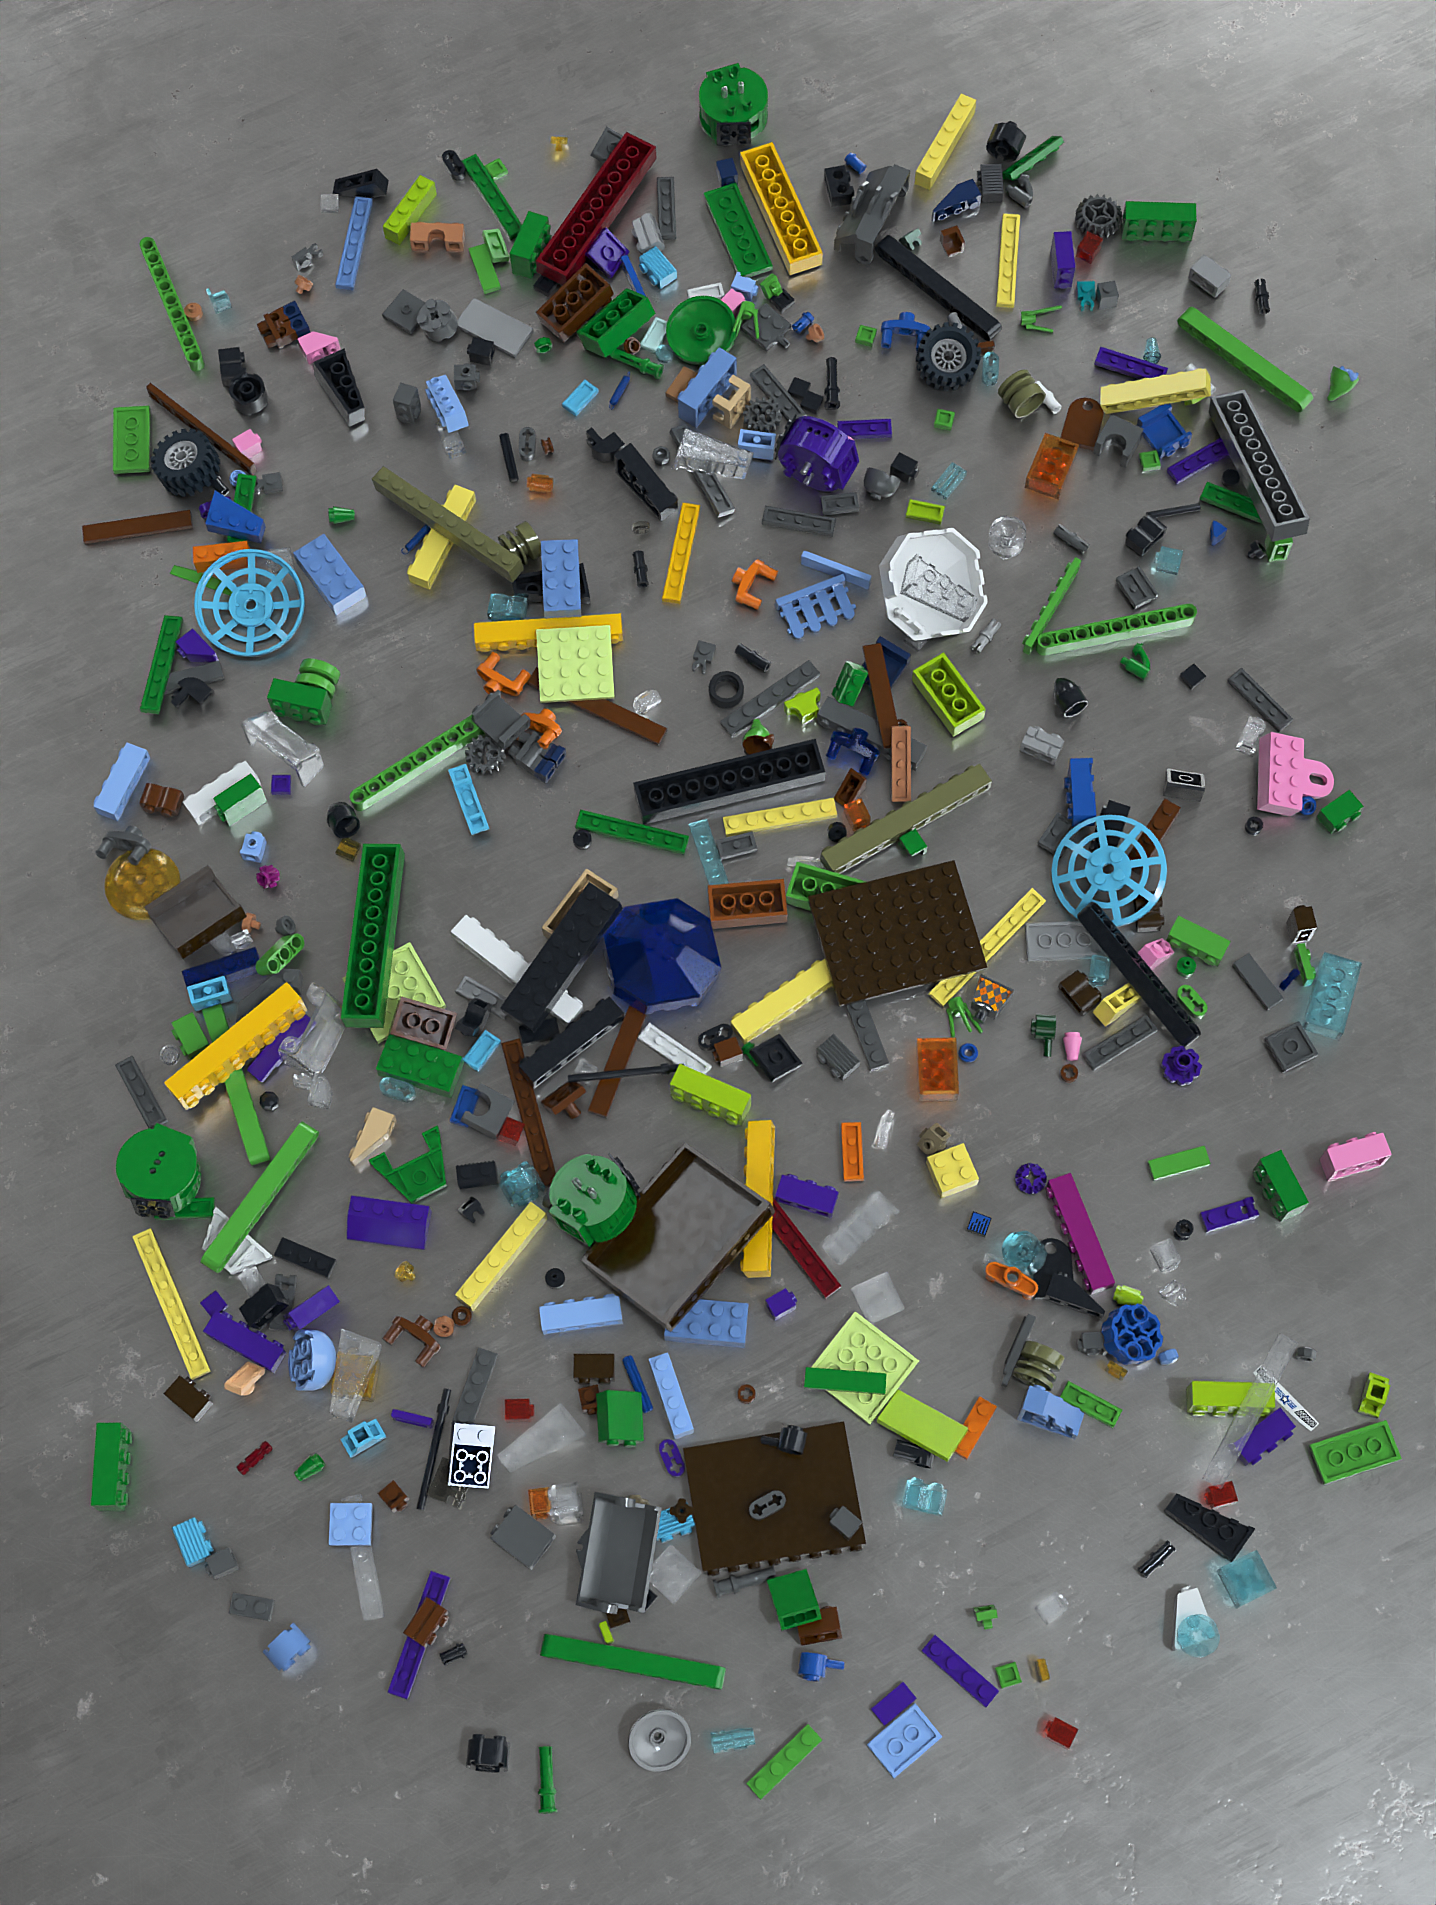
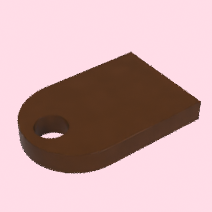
M1084 397L1076 399L1070 404L1059 443L1094 451L1104 416L1103 409L1096 400ZM1090 405L1092 409L1085 410L1083 406Z

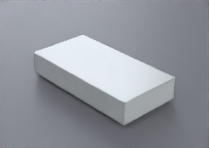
M721 283L687 290L688 298L712 296L721 300L725 296Z

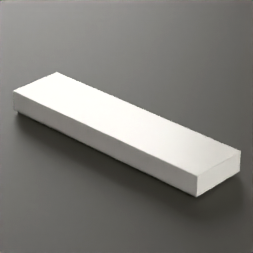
M648 1023L638 1036L639 1041L672 1064L684 1063V1066L705 1075L712 1068L710 1064L651 1023Z

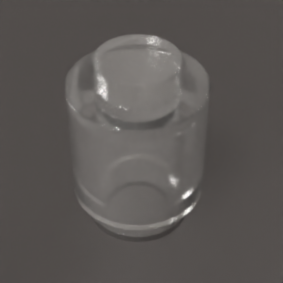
M655 689L647 690L634 698L633 707L637 713L645 714L659 705L661 697Z

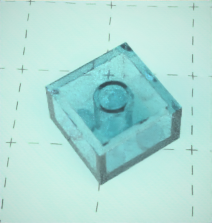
M1257 1550L1217 1570L1236 1609L1277 1589Z

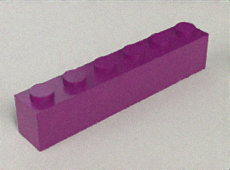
M1068 1173L1048 1180L1047 1187L1045 1188L1049 1199L1052 1198L1054 1202L1053 1211L1056 1217H1060L1062 1222L1060 1224L1063 1235L1068 1237L1069 1242H1067L1071 1254L1074 1253L1076 1257L1075 1265L1078 1272L1081 1271L1084 1279H1082L1085 1290H1089L1092 1295L1112 1288L1115 1280L1072 1174Z

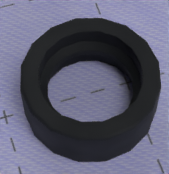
M722 671L715 674L709 683L711 701L721 708H732L740 703L744 694V685L740 676L730 671ZM724 681L732 682L737 686V693L731 698H722L716 694V685Z

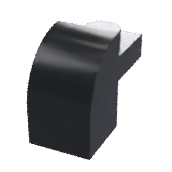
M592 427L586 431V442L592 449V457L600 462L614 461V454L625 447V443L615 432L602 439Z
M187 677L178 682L182 690L178 689L171 696V703L179 708L191 695L202 705L214 691L202 680L195 677Z
M475 997L468 1003L465 1015L457 1022L455 1029L465 1036L478 1037L488 1020L493 1005Z

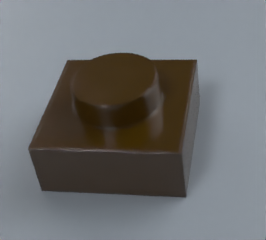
M618 1608L617 1614L606 1613L610 1629L631 1623L627 1609Z

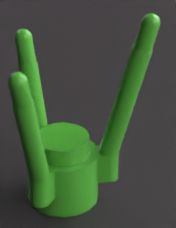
M741 302V307L732 332H735L737 329L736 337L740 331L743 319L749 320L753 316L756 339H759L758 309H754L755 304L753 302Z
M1053 306L1034 311H1021V325H1026V329L1052 333L1053 329L1035 326L1032 323H1036V314L1061 309L1062 306Z
M961 997L952 998L947 1002L949 1008L946 1011L952 1038L955 1037L953 1014L955 1017L961 1016L968 1031L972 1032L964 1014L966 1012L980 1033L983 1032L978 1022L973 1019L974 1016Z

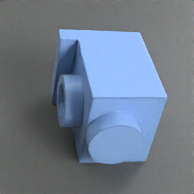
M737 272L731 285L732 289L742 293L745 300L750 302L759 290L756 281L749 277H742L740 272Z
M253 831L251 834L245 835L244 843L240 850L243 860L262 862L267 842L261 833Z

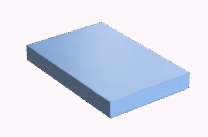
M914 1703L872 1739L867 1746L890 1775L895 1778L941 1739L942 1736Z

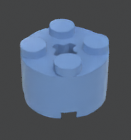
M295 1623L290 1625L292 1630L285 1629L268 1645L269 1651L267 1649L263 1650V1654L279 1671L281 1669L287 1671L295 1663L294 1658L297 1655L303 1656L311 1648L309 1645L311 1641Z

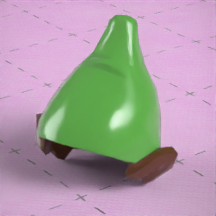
M754 719L751 728L742 739L744 753L749 755L772 749L774 734H770L759 719Z

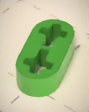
M1180 986L1176 994L1179 1003L1193 1018H1202L1208 1009L1206 1002L1191 986ZM1183 992H1185V993H1186V992H1189V993H1190L1188 997H1187V996H1185V997H1182V996H1181ZM1195 1006H1196V1007L1201 1006V1007H1202L1201 1012H1200V1011L1195 1012V1011H1194Z

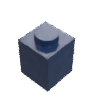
M733 158L716 161V174L720 186L723 187L735 182L738 185V173Z

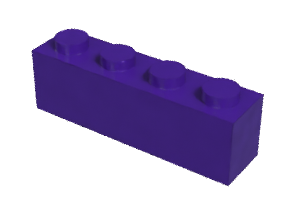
M215 1311L203 1332L210 1338L274 1374L287 1354L283 1349L284 1345L276 1340L270 1342L266 1339L267 1336L258 1330L256 1332L249 1330L248 1324L241 1320L239 1323L232 1320L233 1316L225 1311L222 1313Z

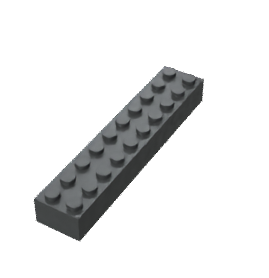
M1241 390L1211 397L1209 414L1271 541L1307 534L1310 518L1246 391Z

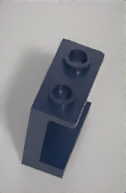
M879 636L876 644L881 643L890 688H892L909 665L911 654ZM864 661V663L862 664V666H863L864 669L867 671L866 663H865V661ZM867 675L864 684L870 686L869 678Z

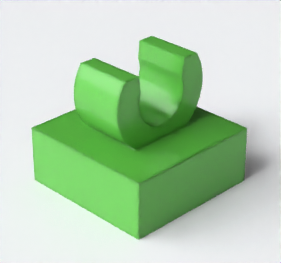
M770 274L760 283L765 298L769 300L774 295L779 296L783 292L775 274Z
M987 1605L973 1608L976 1620H982L984 1629L993 1628L991 1619L998 1618L995 1606Z

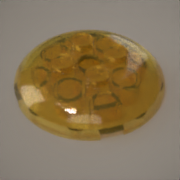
M151 848L142 857L138 865H132L128 860V856H130L132 851L125 852L112 863L107 871L104 882L107 900L122 916L135 920L150 919L144 907L181 883L179 870L174 861L159 850ZM142 878L145 879L144 883L137 884Z

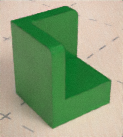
M916 828L899 837L898 845L902 850L906 849L910 856H914L919 852L923 855L927 853V845Z

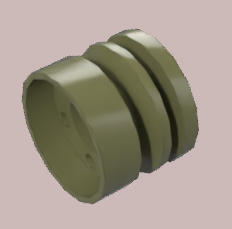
M1025 369L1009 376L998 389L999 396L1006 404H1009L1008 407L1016 418L1025 417L1035 411L1046 397L1045 392L1038 383H1035V379Z
M526 521L514 527L516 536L511 531H507L506 536L504 534L498 536L500 545L519 557L524 565L528 564L526 555L532 560L541 556V542Z
M1026 1341L1021 1351V1356L1027 1361L1018 1360L1016 1363L1018 1367L1014 1368L1012 1374L1028 1386L1040 1385L1046 1388L1045 1391H1051L1053 1388L1052 1382L1056 1381V1376L1050 1371L1059 1372L1065 1358L1062 1354L1048 1346L1034 1341Z

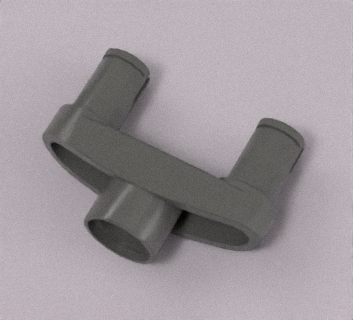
M128 826L125 832H107L102 839L103 842L96 850V855L101 859H106L113 848L132 851L130 856H128V860L132 865H138L139 861L149 852L152 846L147 839L142 837L143 834L139 828Z

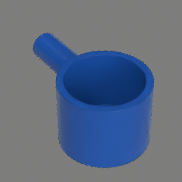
M801 1652L798 1674L802 1675L804 1680L819 1681L820 1678H825L826 1667L843 1670L844 1662L827 1659L828 1656L822 1654Z

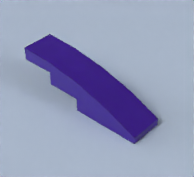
M307 1014L300 1020H295L290 1024V1028L286 1032L278 1034L275 1040L261 1051L247 1071L260 1082H264L273 1069L279 1067L290 1052H294L316 1022Z

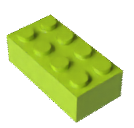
M944 652L913 670V683L953 737L984 719L986 709Z
M679 1064L670 1082V1093L674 1100L681 1103L685 1101L696 1110H706L712 1117H722L726 1119L727 1123L734 1126L737 1124L742 1126L751 1107V1094L682 1064Z
M1192 1381L1186 1388L1187 1413H1192L1193 1416H1205V1413H1213L1214 1417H1224L1225 1414H1233V1417H1246V1414L1254 1415V1418H1265L1266 1415H1269L1275 1409V1383Z

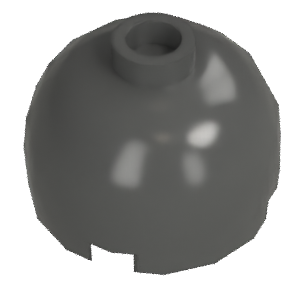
M870 467L867 468L863 480L865 489L871 493L870 497L880 500L881 497H891L901 482L899 478L893 475L889 476L884 471Z

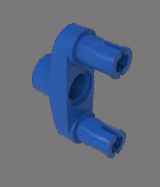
M902 312L899 314V320L882 322L881 347L891 348L892 335L899 334L917 336V351L923 336L926 335L930 327L916 322L913 313Z

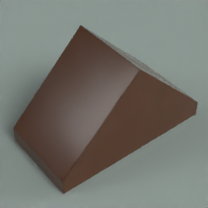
M851 768L834 796V800L845 808L850 809L865 791L867 779Z

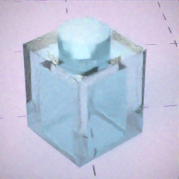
M1162 546L1160 553L1156 552L1154 563H1157L1156 571L1177 575L1183 551Z
M1092 955L1088 978L1089 983L1093 986L1101 987L1107 985L1111 965L1109 957Z

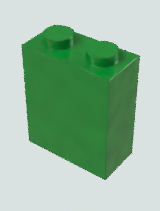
M250 773L215 796L213 800L216 805L213 807L223 823L226 821L231 826L265 804L267 799L262 787Z
M605 1390L597 1393L598 1443H606L607 1446L624 1444V1447H635L636 1443L644 1441L642 1392Z
M807 1569L767 1580L781 1631L822 1619Z

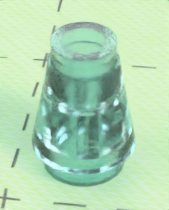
M1151 337L1146 340L1143 359L1157 364L1161 354L1157 339Z

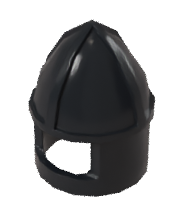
M1066 678L1056 679L1053 696L1055 704L1058 705L1063 715L1071 717L1085 709L1088 705V700L1081 691V687Z
M337 802L329 805L327 823L335 836L342 839L354 836L360 828V821L354 809L346 802ZM356 820V827L351 832H347L345 828L349 827Z

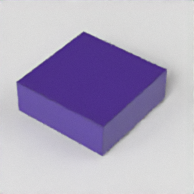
M272 775L271 794L291 795V775Z
M216 1290L200 1302L211 1317L215 1311L222 1313L229 1307Z

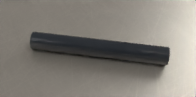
M1200 503L1150 511L1146 512V517L1150 514L1158 518L1201 510Z

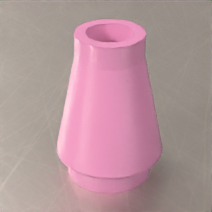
M1079 1032L1064 1033L1063 1043L1067 1061L1078 1060L1082 1041Z

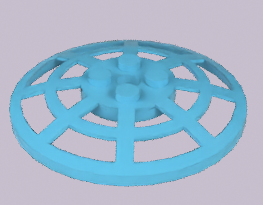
M258 549L238 550L219 558L203 574L195 592V615L204 635L219 649L236 656H261L283 646L297 631L304 614V591L296 572L281 557ZM248 557V568L237 570L228 576L219 569L232 560ZM255 557L269 559L283 568L275 576L267 570L256 568ZM288 573L297 586L300 600L289 601L287 590L281 582ZM215 574L222 582L215 592L213 602L202 601L205 586L212 575ZM248 574V583L237 587L232 582L235 578ZM256 574L265 576L272 581L266 587L256 584ZM227 586L233 592L229 602H219L220 596ZM277 586L282 592L284 601L273 602L270 593ZM249 601L256 602V606L253 609H247L246 605ZM299 607L296 623L287 635L280 628L287 619L289 608ZM202 608L213 609L215 620L221 628L213 635L208 631L204 623ZM273 609H283L282 616L276 625L270 619ZM219 610H229L233 619L225 625L220 617ZM238 624L247 627V637L237 635L231 630ZM265 624L271 629L269 632L255 637V627ZM227 634L235 640L246 642V652L230 649L222 645L218 640ZM274 634L281 639L278 644L268 649L253 652L254 642L265 640Z
M1120 815L1097 816L1075 826L1061 840L1052 863L1053 886L1066 910L1077 918V914L1090 902H1095L1103 909H1112L1114 920L1111 921L1116 927L1131 924L1146 915L1161 897L1167 878V862L1158 839L1143 824ZM1104 820H1119L1130 823L1135 827L1129 834L1116 830H1105ZM1096 822L1098 832L1087 836L1079 844L1069 840L1079 829ZM1141 831L1147 834L1158 851V857L1147 858L1143 847L1135 840ZM1106 836H1117L1123 838L1124 841L1118 848L1108 846ZM1099 837L1100 848L1092 853L1083 848L1088 842ZM1131 844L1138 850L1141 859H1129L1125 851ZM1066 846L1073 850L1069 860L1068 873L1057 876L1058 860L1063 847ZM1079 854L1087 859L1085 869L1074 872L1075 860ZM1108 864L1114 867L1113 872L1110 874L1103 872L1104 866ZM1160 864V880L1153 895L1144 887L1149 875V865ZM1143 866L1142 878L1138 884L1130 879L1132 868ZM1087 877L1091 887L1086 894L1078 887L1075 879ZM1070 881L1073 890L1082 899L1077 909L1073 908L1065 899L1059 886L1060 883ZM1125 885L1134 890L1129 896L1118 901L1116 891L1122 889ZM1098 890L1109 892L1110 902H1099L1092 898ZM1139 894L1149 901L1138 912L1121 918L1119 907L1130 903Z

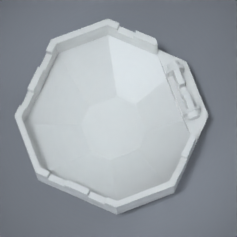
M954 528L908 533L898 536L879 565L887 618L914 641L970 632L988 603L987 595H983L982 585L985 583L982 569L979 570L978 559H980L979 550Z

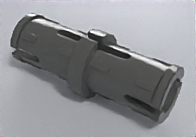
M1061 524L1054 530L1053 534L1063 539L1068 546L1071 545L1082 554L1090 546V544L1080 539L1075 532L1072 533Z

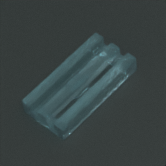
M952 462L932 486L931 491H936L937 495H942L943 499L946 500L967 475V471ZM953 469H956L955 472L946 481V483L941 487V489L938 488L941 485V483L946 479V477L950 474V472ZM959 472H961V474L957 477V479L953 482V484H952V485L948 488V490L945 492L946 488H947V487L950 485V483L955 479V477L959 474Z

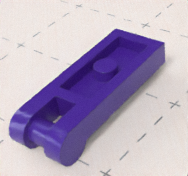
M1253 1197L1201 1212L1200 1217L1206 1233L1259 1217V1212L1255 1210L1253 1205L1255 1203ZM1246 1207L1248 1213L1243 1214L1241 1208Z

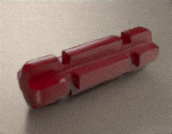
M264 1441L259 1449L256 1448L245 1458L244 1462L237 1465V1470L242 1475H245L250 1467L253 1468L265 1457V1454L272 1451V1446L267 1441Z

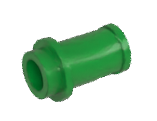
M748 1042L741 1048L743 1055L746 1054L755 1067L759 1065L749 1053L755 1044Z

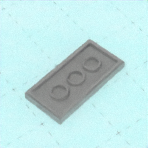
M475 298L472 299L457 320L458 329L475 338L494 341L496 349L514 358L534 332L533 328Z
M1080 921L1025 923L1024 925L1027 961L1096 959L1105 957V952Z

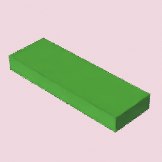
M482 244L468 248L484 294L501 290L486 245Z
M1205 1145L1147 1162L1153 1181L1207 1167L1211 1164Z
M1070 1381L1067 1382L1060 1395L1063 1401L1079 1408L1084 1414L1112 1429L1122 1412V1409Z

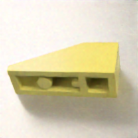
M1127 983L1104 998L1092 1013L1106 1027L1142 998L1132 985Z

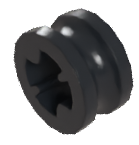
M1250 817L1245 824V830L1250 835H1258L1263 828V822L1258 817ZM1252 823H1253L1254 825H1255V824L1258 825L1257 828H1255V827H1252V828H1251L1250 826H1251Z

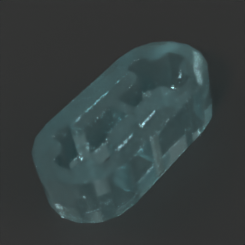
M988 352L983 357L982 381L985 385L993 386L998 380L999 356L994 352ZM989 359L993 361L992 366H989ZM989 372H992V379L988 377Z
M386 1077L379 1084L383 1095L396 1100L411 1102L416 1096L413 1085L398 1079ZM391 1083L392 1087L396 1088V1090L389 1088L386 1091L384 1085ZM407 1089H409L411 1095L407 1094L406 1097H404L403 1092L399 1091H406Z

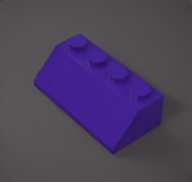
M351 1195L347 1216V1240L425 1250L432 1211L430 1206Z

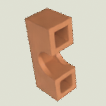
M440 222L411 223V249L413 251H429L430 243L433 240L441 239L445 241L446 251L464 252V224Z

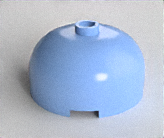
M300 1329L293 1337V1340H296L293 1350H289L288 1368L290 1380L295 1381V1389L298 1391L318 1390L323 1388L334 1374L337 1361L335 1347L329 1336L322 1331Z

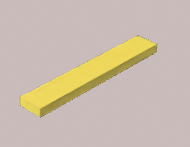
M1003 213L996 307L1014 308L1020 215Z

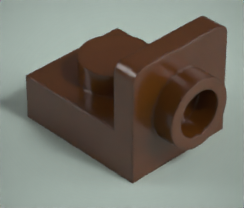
M598 1384L579 1388L578 1392L583 1414H597L596 1394L600 1393Z
M394 1480L377 1493L393 1513L396 1511L401 1512L408 1505L407 1502L410 1500Z

